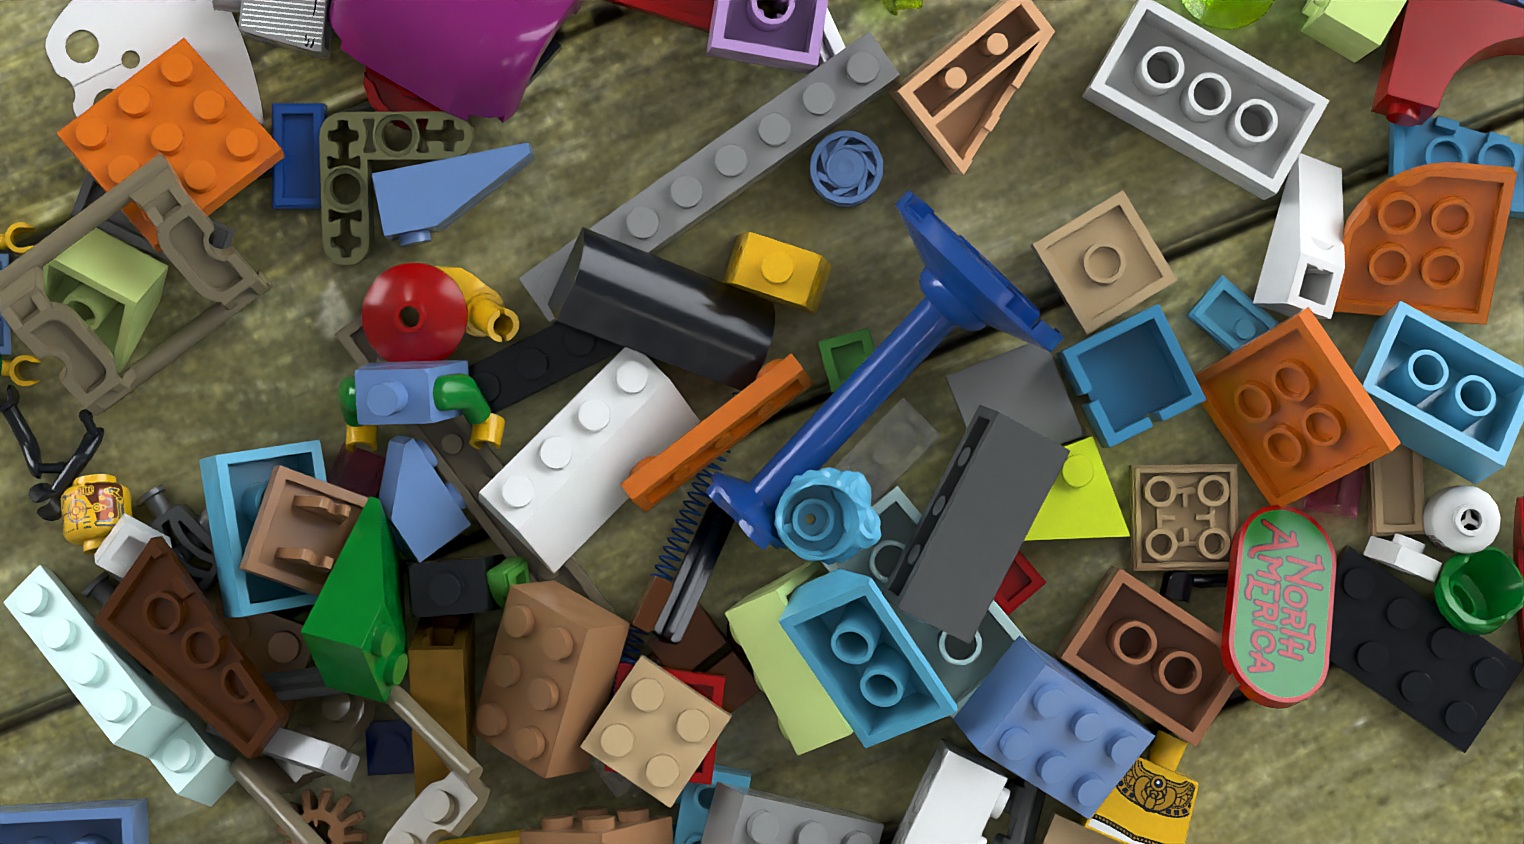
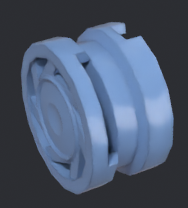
M840 130L827 135L816 145L810 159L809 179L815 193L824 202L835 207L852 208L865 203L876 192L883 176V159L879 148L868 136L856 131Z

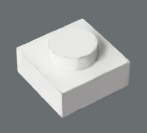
M124 513L95 552V564L124 578L151 538L163 536L170 548H172L170 537Z
M1395 533L1392 542L1371 536L1363 554L1400 572L1431 582H1435L1442 565L1441 562L1422 554L1426 546L1425 544Z

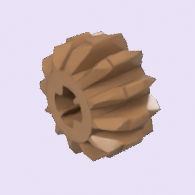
M324 787L319 795V800L311 789H306L300 793L301 805L292 801L289 802L316 833L318 830L316 826L323 821L331 827L327 833L329 838L324 840L326 844L364 843L368 839V832L353 828V825L358 824L366 817L365 812L357 810L349 815L345 810L353 800V797L348 793L339 799L336 804L333 803V787ZM277 824L276 832L280 833L281 835L288 836L287 833ZM290 839V840H287L286 842H284L283 844H296V843H295L292 839Z

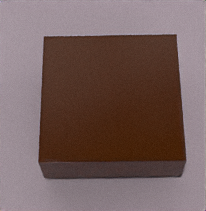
M650 576L628 620L631 623L630 626L643 633L652 632L674 589L672 587L673 584L658 576Z

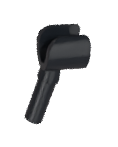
M1168 570L1163 575L1159 594L1169 599L1189 603L1193 586L1198 588L1227 587L1228 574L1202 575L1179 570Z

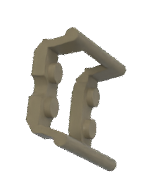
M159 153L0 271V313L14 333L39 359L45 356H55L63 360L65 366L59 373L61 383L85 409L97 416L116 404L273 286L261 270L255 273L233 246L219 249L209 243L210 234L215 229L213 222L184 189L167 158L162 153ZM132 201L146 212L156 227L158 243L167 258L200 295L216 303L118 375L115 359L110 349L81 317L66 304L51 302L44 294L43 267Z
M394 685L386 703L434 750L451 772L444 781L440 780L431 783L420 793L388 832L383 844H437L439 839L445 834L451 833L461 836L484 809L491 791L479 779L483 772V767L400 685ZM350 693L321 696L319 700L322 703V715L318 722L309 727L298 724L293 732L334 744L348 752L372 722L375 704L378 701ZM257 756L252 759L240 757L231 764L229 772L296 844H326L281 796L284 793L293 794L295 790L312 782L314 778H319L326 774L269 756Z

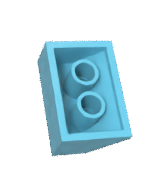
M839 568L795 588L778 622L865 748L956 713L958 706L871 577Z

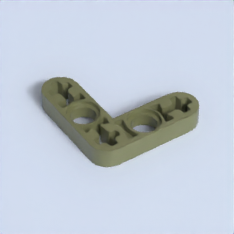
M445 111L339 112L326 118L320 129L319 145L322 244L328 258L336 264L348 266L362 262L373 250L372 160H442L466 155L471 151L476 140L475 126L468 118V121H464ZM420 119H428L426 130L446 129L447 120H454L455 129L464 130V140L455 142L454 151L448 150V145L445 141H426L429 152H421L424 133ZM344 120L348 121L349 129L358 130V141L349 143V159L360 157L361 167L354 165L332 167V157L337 159L344 158L342 142L333 140V130L342 129ZM394 120L404 121L412 131V142L402 151L391 149L384 139L385 128ZM344 173L353 175L360 182V196L352 204L340 202L333 192L334 181ZM333 210L342 213L362 211V220L357 218L350 219L352 236L361 238V246L353 248L351 256H346L344 247L336 246V236L345 233V218L334 220Z

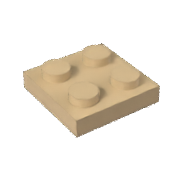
M1123 190L1031 245L1032 250L1084 336L1177 281V278Z
M641 655L580 747L671 808L732 715L644 655Z

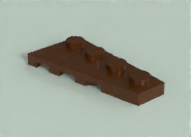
M163 536L151 538L94 622L248 759L257 757L262 753L289 714Z

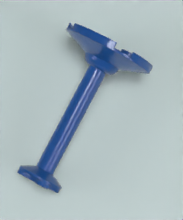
M910 190L895 203V206L925 265L920 273L919 284L921 291L926 297L750 482L718 471L710 477L713 483L705 490L708 496L740 525L745 534L755 544L764 550L769 545L775 549H788L779 539L774 522L775 511L780 497L790 485L792 479L796 475H803L807 470H819L956 326L964 331L973 332L981 330L988 325L1049 352H1052L1064 339V336L1057 328L1052 329L1042 319L1034 324L1041 316L1039 314L1040 310L961 234L958 236L934 213L935 211Z

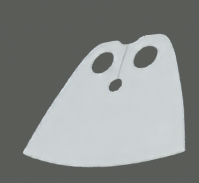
M72 0L57 18L48 33L45 44L47 55L55 72L61 77L67 78L72 86H74L75 100L73 102V110L77 117L93 106L95 97L102 90L116 89L162 53L185 38L255 119L265 125L254 71L241 32L232 12L214 10L212 0ZM75 31H89L98 40V53L90 62L77 63L67 55L66 41ZM130 50L137 52L140 57L138 66L132 69L126 68L121 60L123 54Z

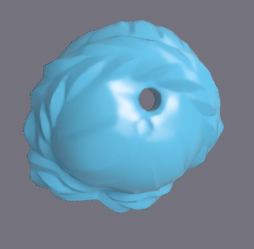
M832 467L823 468L819 471L807 470L803 475H796L780 497L775 511L774 525L779 539L797 556L809 562L821 561L827 565L834 564L835 562L844 563L847 559H852L861 549H869L870 546L878 543L881 538V521L875 510L871 507V487L866 481L865 476L859 471H840ZM808 514H812L814 517V521L811 524H808L805 520Z

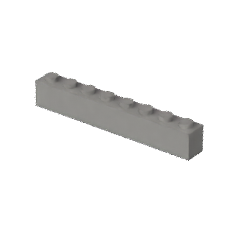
M870 31L600 220L589 230L652 255L657 254L897 85L900 78L899 72ZM578 237L519 278L547 320L553 324L559 321H556L548 306V302Z

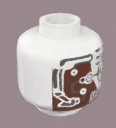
M1455 485L1440 489L1430 497L1424 508L1423 524L1426 536L1434 546L1448 553L1472 554L1480 552L1494 541L1500 528L1501 517L1497 504L1487 492L1478 487Z

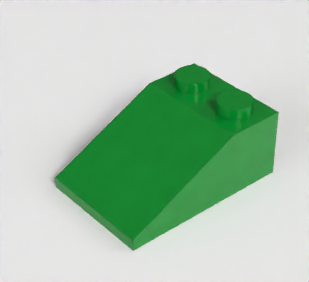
M369 496L301 630V634L326 687L386 703L393 686L399 685L403 680L408 665L402 556L380 499Z

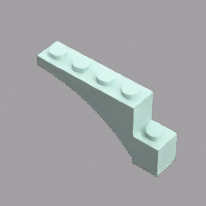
M39 565L3 602L113 745L149 758L177 795L211 807L237 781L229 772V768L239 757L227 742L205 732L207 725L174 698L107 632L94 622L95 619L78 602L52 570Z

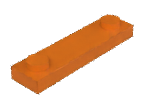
M792 353L783 360L778 358L767 363L758 372L757 380L656 457L649 456L639 461L630 470V477L620 484L631 500L644 512H648L814 385Z

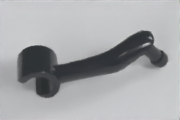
M9 384L7 387L8 399L5 404L0 406V412L6 418L19 442L31 475L41 479L42 474H60L67 463H42L38 442L17 407L20 399L19 392L15 386Z

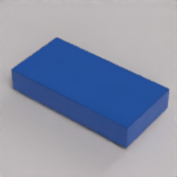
M272 103V138L282 148L285 155L282 160L272 166V209L321 210L319 135L322 124L328 118V110L325 103Z

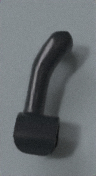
M87 409L79 412L80 421L83 422L87 432L52 485L38 483L29 490L28 496L35 503H41L51 498L48 504L37 510V514L44 520L55 521L62 517L61 495L73 485V481L85 469L102 442L104 429L96 427L93 415Z

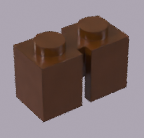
M698 602L682 641L677 645L665 644L654 635L647 642L652 652L646 657L660 667L690 671L726 644L727 638L701 603ZM733 649L702 671V673L726 676L722 709L730 714L761 691L755 681L754 673L742 657Z

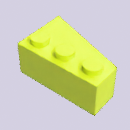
M1093 436L1082 437L1061 445L1071 451L1024 541L1130 537Z

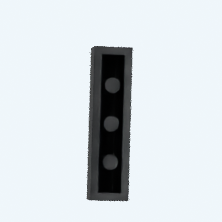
M582 227L548 302V306L556 321L740 391L756 380V376L770 348L775 327V308L771 301Z

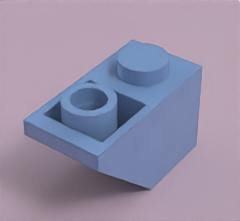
M396 435L388 443L378 498L400 552L405 558L420 563L471 524L462 512L467 506L461 494L451 483L443 484L434 470V467L438 465V461L427 444L421 439L415 441L411 437Z

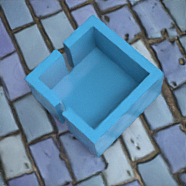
M1159 303L1055 354L1075 395L1087 394L1090 400L1081 405V408L1101 448H1111L1153 427L1150 418L1143 417L1147 414L1150 415L1153 422H1162L1207 400Z

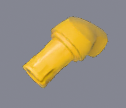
M435 266L453 278L464 295L468 309L466 328L468 334L474 337L489 336L497 342H502V338L505 341H509L516 335L519 330L518 316L512 310L505 308L502 298L496 291L461 267Z

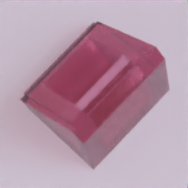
M1361 467L1306 495L1303 509L1356 519L1366 467Z

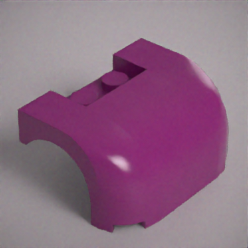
M332 0L327 21L331 22V27L342 40L340 49L358 62L448 114L464 121H468L469 115L486 118L498 117L503 123L517 112L529 80L542 54L563 22L571 14H577L583 0Z

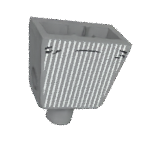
M212 0L214 10L240 13L239 31L247 38L322 60H331L334 30L331 27V22L327 21L332 0Z

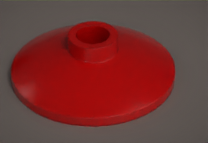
M404 263L383 272L369 287L362 306V324L365 335L373 349L388 362L444 361L460 345L468 323L467 304L458 284L443 270L425 263ZM408 306L414 307L419 313V322L414 327L406 325L402 319V313Z

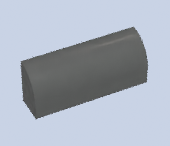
M979 405L882 591L887 602L970 644L1071 450L998 411Z

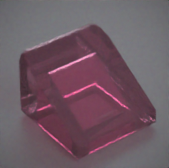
M343 443L326 478L327 483L367 498L369 496L378 498L386 457L355 447L354 452H350L346 449V443Z

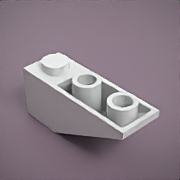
M1302 153L1298 155L1288 173L1253 304L1289 317L1309 307L1317 319L1332 318L1345 270V251L1342 244L1344 222L1341 168Z

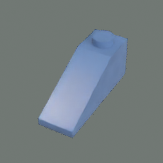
M527 142L372 173L384 237L391 241L399 240L400 247H410L431 242L430 233L445 230L535 160L532 146Z

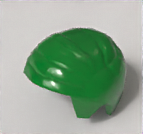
M1487 546L1484 550L1472 554L1458 553L1450 557L1443 564L1441 575L1434 587L1436 603L1440 613L1459 631L1473 635L1490 634L1504 625L1524 606V578L1510 556H1507L1505 552L1497 547Z

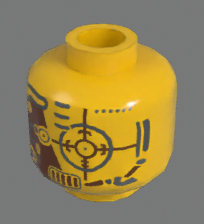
M93 474L76 478L73 481V486L61 495L62 528L65 539L74 545L83 546L84 554L94 555L124 513L133 517L132 497L129 489L117 483V478L112 475Z

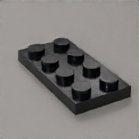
M1345 546L1336 559L1329 662L1457 750L1466 753L1524 668V665L1480 635L1459 631L1440 613L1438 606L1351 546Z

